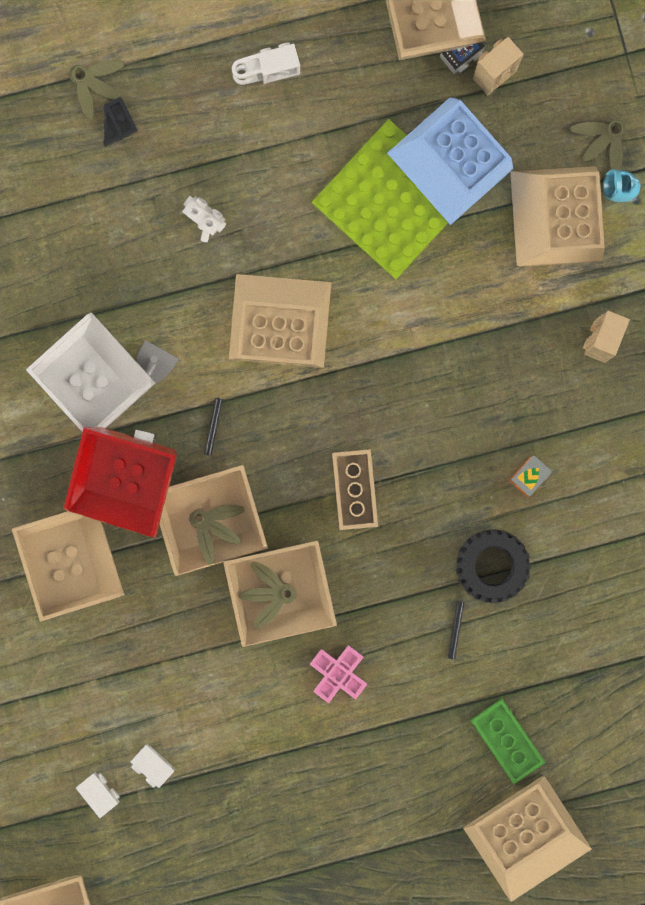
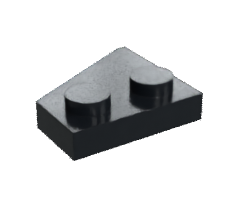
M122 97L104 104L103 144L106 148L138 132Z

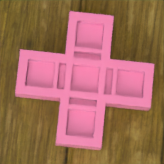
M349 645L337 660L321 649L310 663L312 667L324 675V678L313 692L328 703L340 688L354 699H357L367 683L352 672L363 656Z

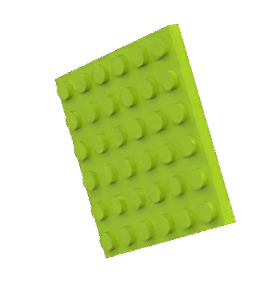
M388 119L312 201V204L396 280L448 224V221L387 154L407 136Z

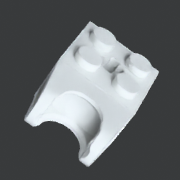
M283 43L278 46L279 48L272 50L271 48H265L260 50V53L235 61L232 65L234 81L237 84L245 85L263 80V83L266 84L299 75L300 63L295 45ZM240 70L246 71L244 74L237 73Z

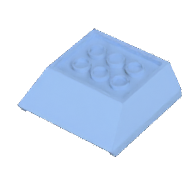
M452 97L446 100L387 153L450 225L513 169L512 158L464 103Z

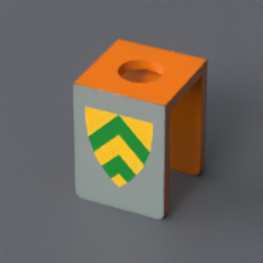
M532 456L509 481L526 497H530L552 471L536 456Z

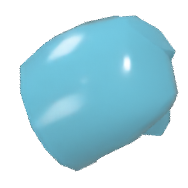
M612 169L606 173L602 190L607 200L622 203L634 199L639 194L641 184L632 173Z

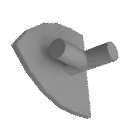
M145 340L136 362L155 383H158L169 375L176 365L178 358Z

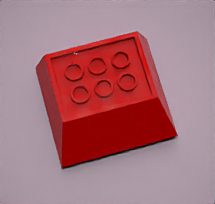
M84 427L64 504L65 511L156 538L177 457L175 449L103 427Z

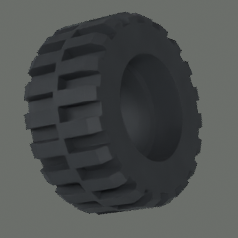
M484 530L468 538L460 548L456 559V573L464 590L474 598L489 603L504 602L518 595L525 587V583L530 576V556L524 544L516 536L504 530ZM488 548L501 549L508 555L511 561L509 576L498 584L485 583L478 577L475 570V562L478 555Z

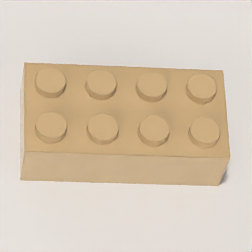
M509 37L505 40L502 38L493 45L494 48L491 52L485 51L478 58L479 61L474 71L473 80L487 96L517 71L523 57V53Z
M610 311L601 314V316L594 320L590 331L593 333L584 343V355L604 363L616 356L630 319Z
M371 449L332 453L339 530L378 527Z

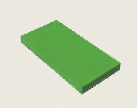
M500 699L470 720L513 784H516L546 763L503 699Z

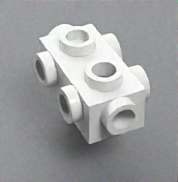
M189 196L183 205L186 207L182 212L196 222L199 229L203 230L202 242H208L210 234L213 235L217 231L220 233L226 226L224 222L226 219L222 217L223 215L218 210L211 209L204 199Z

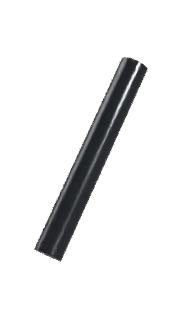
M215 398L204 452L206 455L212 456L223 399Z
M457 601L448 652L449 659H455L464 602Z

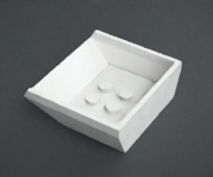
M92 313L87 314L26 369L82 432L84 427L107 428L156 384Z

